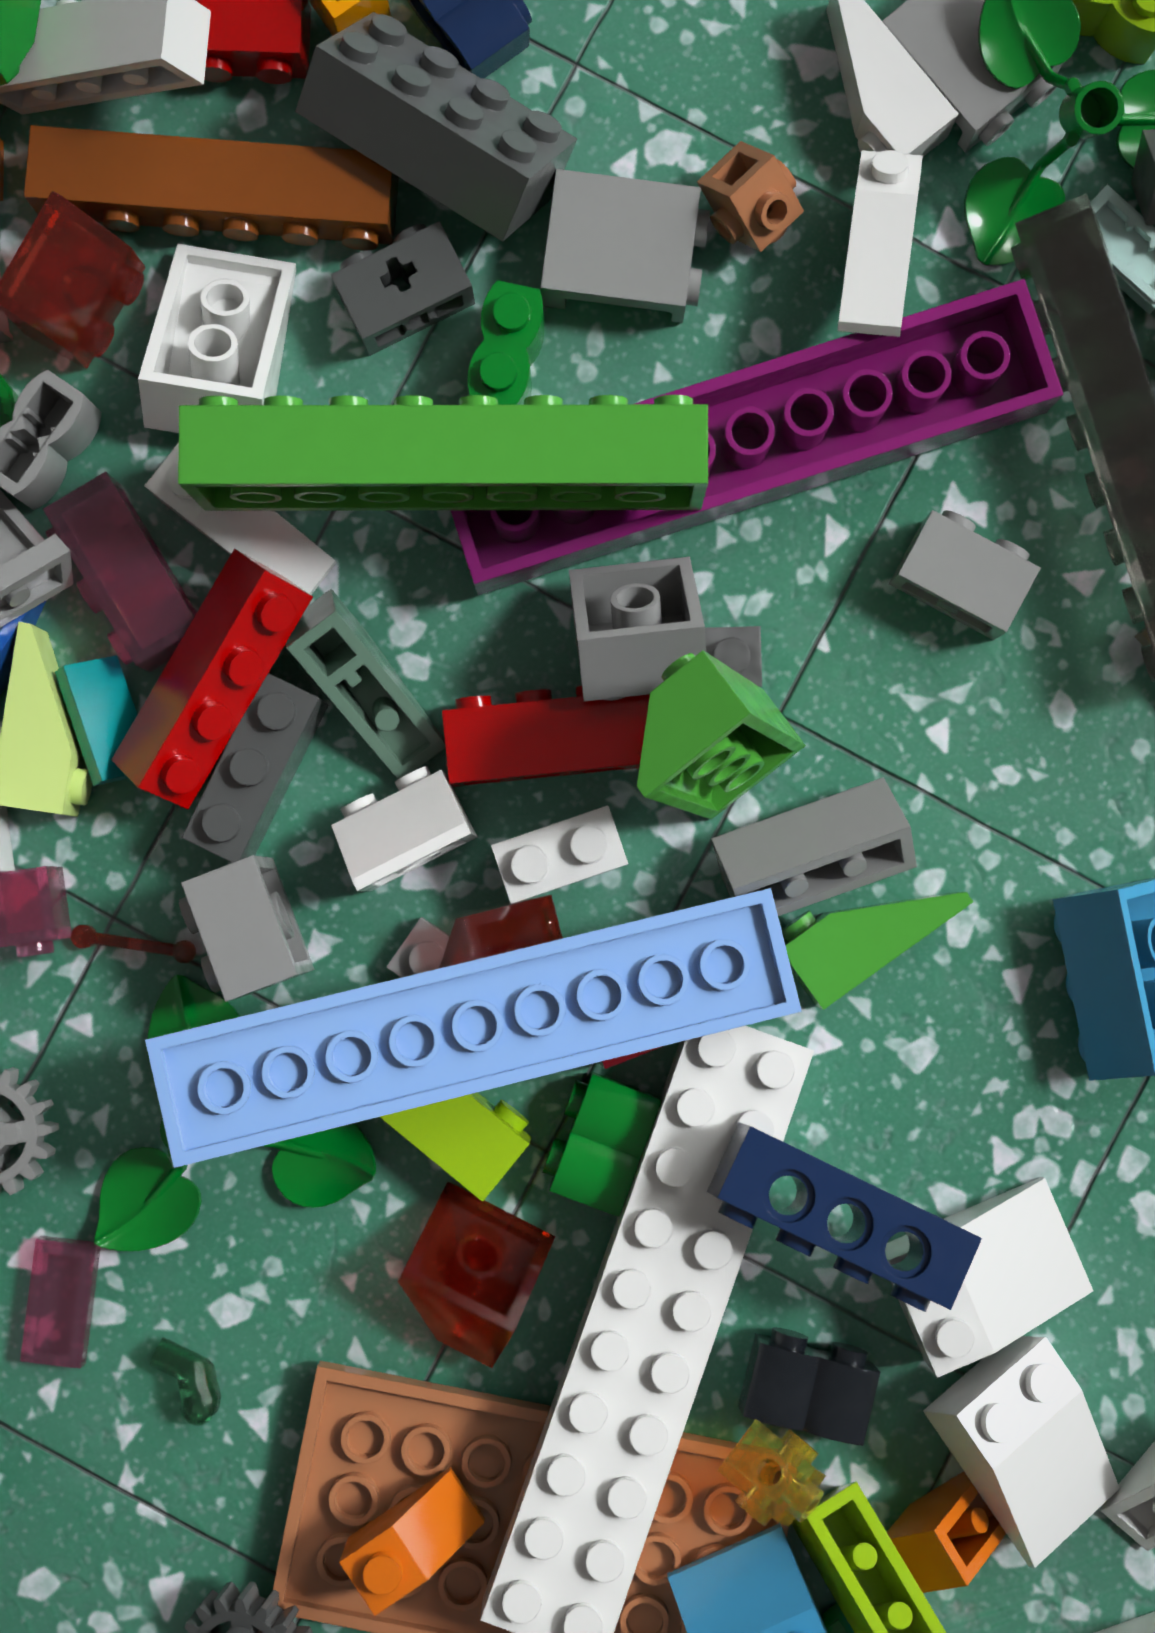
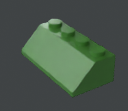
M704 650L696 656L693 653H689L669 665L661 676L664 682L650 692L637 788L645 798L712 820L806 745L762 688Z

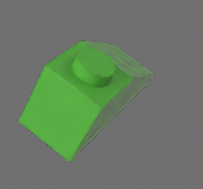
M952 892L825 912L816 918L809 910L781 929L785 938L784 942L792 974L815 1006L824 1010L974 901L967 892Z

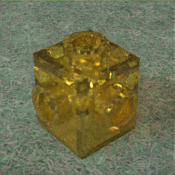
M755 1419L717 1470L742 1491L735 1502L763 1526H766L771 1518L787 1527L790 1526L794 1519H797L800 1523L803 1522L814 1511L824 1494V1491L818 1486L826 1475L812 1464L819 1453L790 1429L781 1438L757 1419ZM781 1470L779 1481L773 1485L775 1474Z

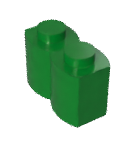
M497 280L489 290L483 303L481 312L483 341L474 352L469 365L468 390L470 395L494 397L498 400V405H524V399L531 396L532 391L530 366L538 357L544 340L542 295L540 289Z
M591 1072L587 1084L576 1080L564 1111V1115L574 1118L566 1142L557 1138L554 1139L542 1173L553 1176L549 1191L619 1217L662 1101L661 1098Z

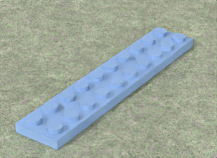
M769 888L146 1039L145 1042L173 1167L176 1168L802 1012L772 890Z

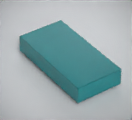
M115 655L62 666L55 671V675L93 787L127 779L128 777L111 759L134 722L137 712L118 656Z

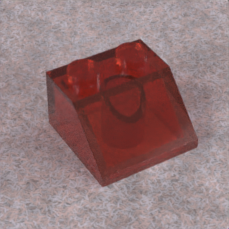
M52 191L0 280V310L26 336L87 369L94 356L98 358L108 349L115 331L113 323L123 306L131 305L138 297L144 283L143 271L146 267L132 247L66 198Z

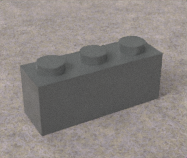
M268 673L232 734L182 838L232 863L252 855L255 856L329 705L319 697Z

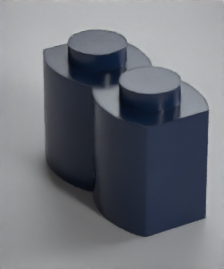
M407 0L424 26L438 40L442 49L454 55L458 60V65L479 78H486L529 47L530 28L528 25L532 22V18L523 0Z

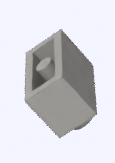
M932 510L920 524L889 585L995 640L1008 631L1041 567L1028 561L1029 553L1017 544L1004 539H997L994 543L975 533V524L966 517L953 511L945 510L941 515Z

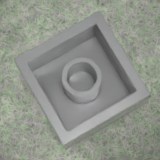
M690 557L569 570L575 636L584 701L602 699L613 701L629 696L650 694L651 691L664 682L661 676L665 669L674 661L689 653H693L696 656L702 650L706 652L705 624Z
M252 855L181 882L186 897L179 899L183 919L192 934L200 932L208 956L201 958L203 973L210 989L214 993L221 991L225 1002L253 994L315 970L273 858Z

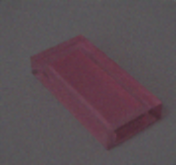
M42 1235L36 1239L20 1357L21 1362L79 1369L86 1364L101 1249L94 1242Z

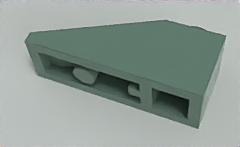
M330 589L306 608L286 642V648L395 777L400 779L415 771L445 749V739L371 636L335 592Z

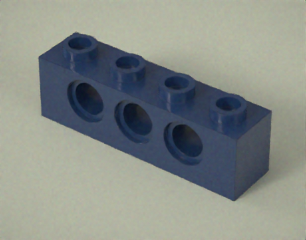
M740 1122L737 1124L707 1190L711 1195L723 1200L718 1213L751 1229L754 1228L758 1218L780 1228L775 1239L778 1242L811 1257L815 1246L837 1255L833 1268L865 1284H869L873 1273L895 1283L890 1293L891 1296L926 1312L930 1301L949 1310L952 1309L982 1240L981 1237L752 1126ZM791 1176L796 1184V1197L787 1208L775 1210L769 1200L770 1188L778 1178ZM848 1204L853 1213L852 1226L844 1235L832 1237L827 1227L828 1216L836 1206ZM905 1232L910 1243L909 1252L901 1262L889 1264L885 1255L886 1244L894 1234Z

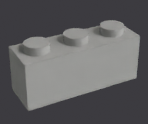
M884 777L711 838L721 877L730 898L771 888L778 916L917 867L910 824Z

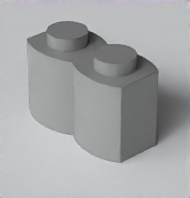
M49 370L38 374L25 386L16 401L12 421L0 427V488L33 510L43 506L55 495L64 480L68 461L77 457L89 446L101 422L102 412L82 392Z

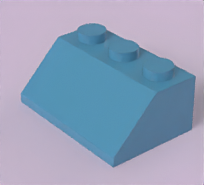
M1155 878L1083 891L1053 899L1055 909L1054 930L1062 944L1067 968L1066 989L1074 1003L1079 1028L1078 1048L1082 1059L1086 1062L1089 1081L1155 1076Z

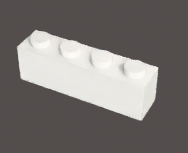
M60 0L56 2V6L39 10L35 42L20 64L18 74L8 84L0 86V103L24 115L204 85L211 11L195 0Z

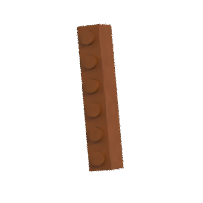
M30 125L24 197L46 223L64 228H75L80 225V221L101 222L105 227L119 232H136L139 230V226L162 227L165 232L182 237L197 236L199 230L222 232L225 237L238 241H255L259 235L282 236L284 241L300 246L316 245L318 239L342 241L344 246L351 249L374 250L378 247V244L391 245L394 243L399 177L357 150Z

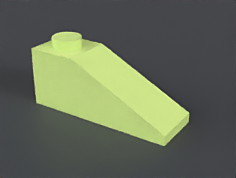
M18 622L0 733V806L78 817L80 805L85 806L90 798L92 781L88 769H86V763L55 675V671L59 669L48 632L32 624Z

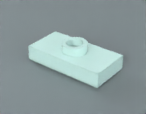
M1106 185L1069 223L1062 236L1150 315L1155 309V227L1153 225H1146L1143 216L1109 185Z

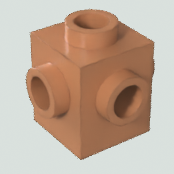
M742 141L697 181L714 211L710 216L714 228L731 244L739 241L762 252L768 245L779 240L786 232L787 227L804 212L793 191L796 187V180L790 170L780 160L776 159L773 154Z

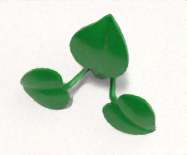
M984 0L978 27V43L983 63L993 78L1008 88L1018 89L1031 83L1040 73L1045 82L1065 90L1067 94L1059 109V121L1066 133L1063 139L1045 153L1031 170L1018 158H998L982 166L975 173L967 187L964 199V216L976 257L983 265H1002L1017 261L1041 247L1053 235L1063 217L1065 193L1056 181L1040 176L1066 150L1075 146L1079 139H1089L1105 134L1116 126H1121L1116 138L1117 150L1123 161L1134 169L1142 130L1155 129V70H1147L1134 75L1125 81L1120 91L1115 85L1107 81H1095L1082 86L1078 78L1072 77L1069 79L1052 70L1051 67L1064 63L1072 56L1079 42L1081 22L1077 8L1072 0Z
M174 975L162 991L155 1005L147 1039L241 1016L220 995L202 987L186 976ZM163 1118L160 1124V1135L163 1143L168 1148V1154L163 1150L153 1147L130 1149L121 1154L108 1169L100 1191L99 1219L94 1237L95 1245L117 1251L148 1250L169 1244L180 1238L194 1224L201 1207V1193L194 1182L181 1176L188 1165L173 1167ZM356 1123L262 1146L280 1149L272 1164L274 1182L286 1199L303 1207H324L336 1203L372 1181L376 1174L373 1150L365 1134Z

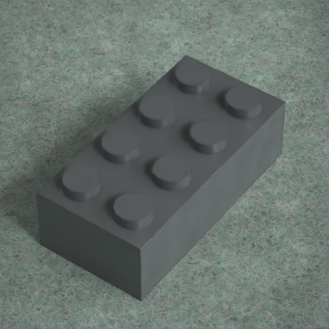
M375 12L316 45L295 110L302 117L502 242L552 199L556 169H565L577 141V138L564 131L561 124L551 115L541 111H532L511 98L508 90L498 82L479 78L458 65V60L450 52L439 47L426 45L407 33L406 27L397 19Z

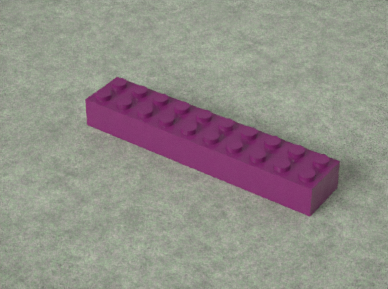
M1024 278L903 317L900 337L853 333L659 395H684L693 398V404H708V486L701 510L450 511L479 596L1045 414L1064 394ZM659 396L634 404H654V399Z

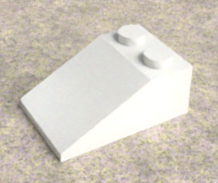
M177 244L138 377L144 428L179 433V405H199V398L205 396L235 398L238 400V405H264V398L276 396L296 275V263Z
M1040 1177L944 1218V1220L982 1238L951 1310L930 1301L926 1312L899 1300V1303L924 1361L938 1378L996 1353L1093 1292V1289L1046 1179ZM907 1235L886 1244L885 1255L889 1264L899 1263L907 1256L910 1247Z
M1021 1336L996 1353L984 1357L923 1410L1029 1567L1036 1568L1120 1489L1082 1389L1046 1337Z

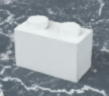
M609 806L491 845L511 904L628 865Z

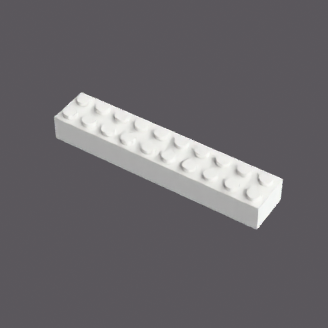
M748 1026L705 1035L679 1043L660 1097L662 1101L640 1158L626 1201L614 1226L483 1596L480 1621L513 1633H614L753 1230L718 1213L723 1200L708 1193V1187L738 1122L752 1126L778 1140L784 1141L814 1050Z

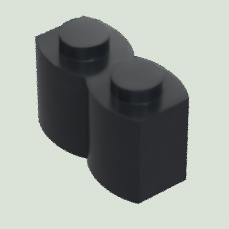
M773 1327L771 1336L755 1333L738 1403L742 1415L769 1425L805 1431L830 1440L863 1446L881 1373L873 1362L866 1360L868 1352L859 1347L840 1342H832L830 1350L807 1346V1336L784 1328Z

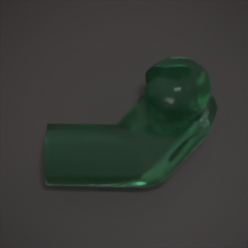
M163 1337L152 1356L149 1366L177 1379L182 1402L180 1411L186 1422L195 1426L208 1423L219 1410L221 1402V1392L214 1364L208 1358Z

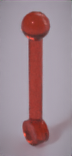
M88 924L78 925L71 932V941L78 948H90L94 944L169 955L182 964L191 962L196 955L194 944L188 940H181L176 944L98 933L93 926Z

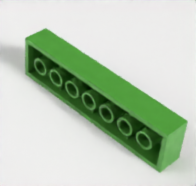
M282 395L264 398V405H238V400L235 398L205 396L199 398V405H179L178 484L205 511L701 510L708 486V404H693V398L684 395L659 396L654 399V404H628V399L623 396L599 395L591 397L589 405H563L562 398L551 395L526 397L524 405H498L496 398L485 395L461 397L459 405H433L431 398L418 395L394 398V405H368L367 399L351 395L329 398V405H303V400L300 398Z

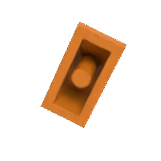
M450 1467L350 1535L346 1541L339 1563L373 1615L376 1616L426 1582L485 1523V1518Z
M963 1471L909 1504L887 1531V1534L921 1591L926 1593L968 1586L1004 1538L1006 1532Z

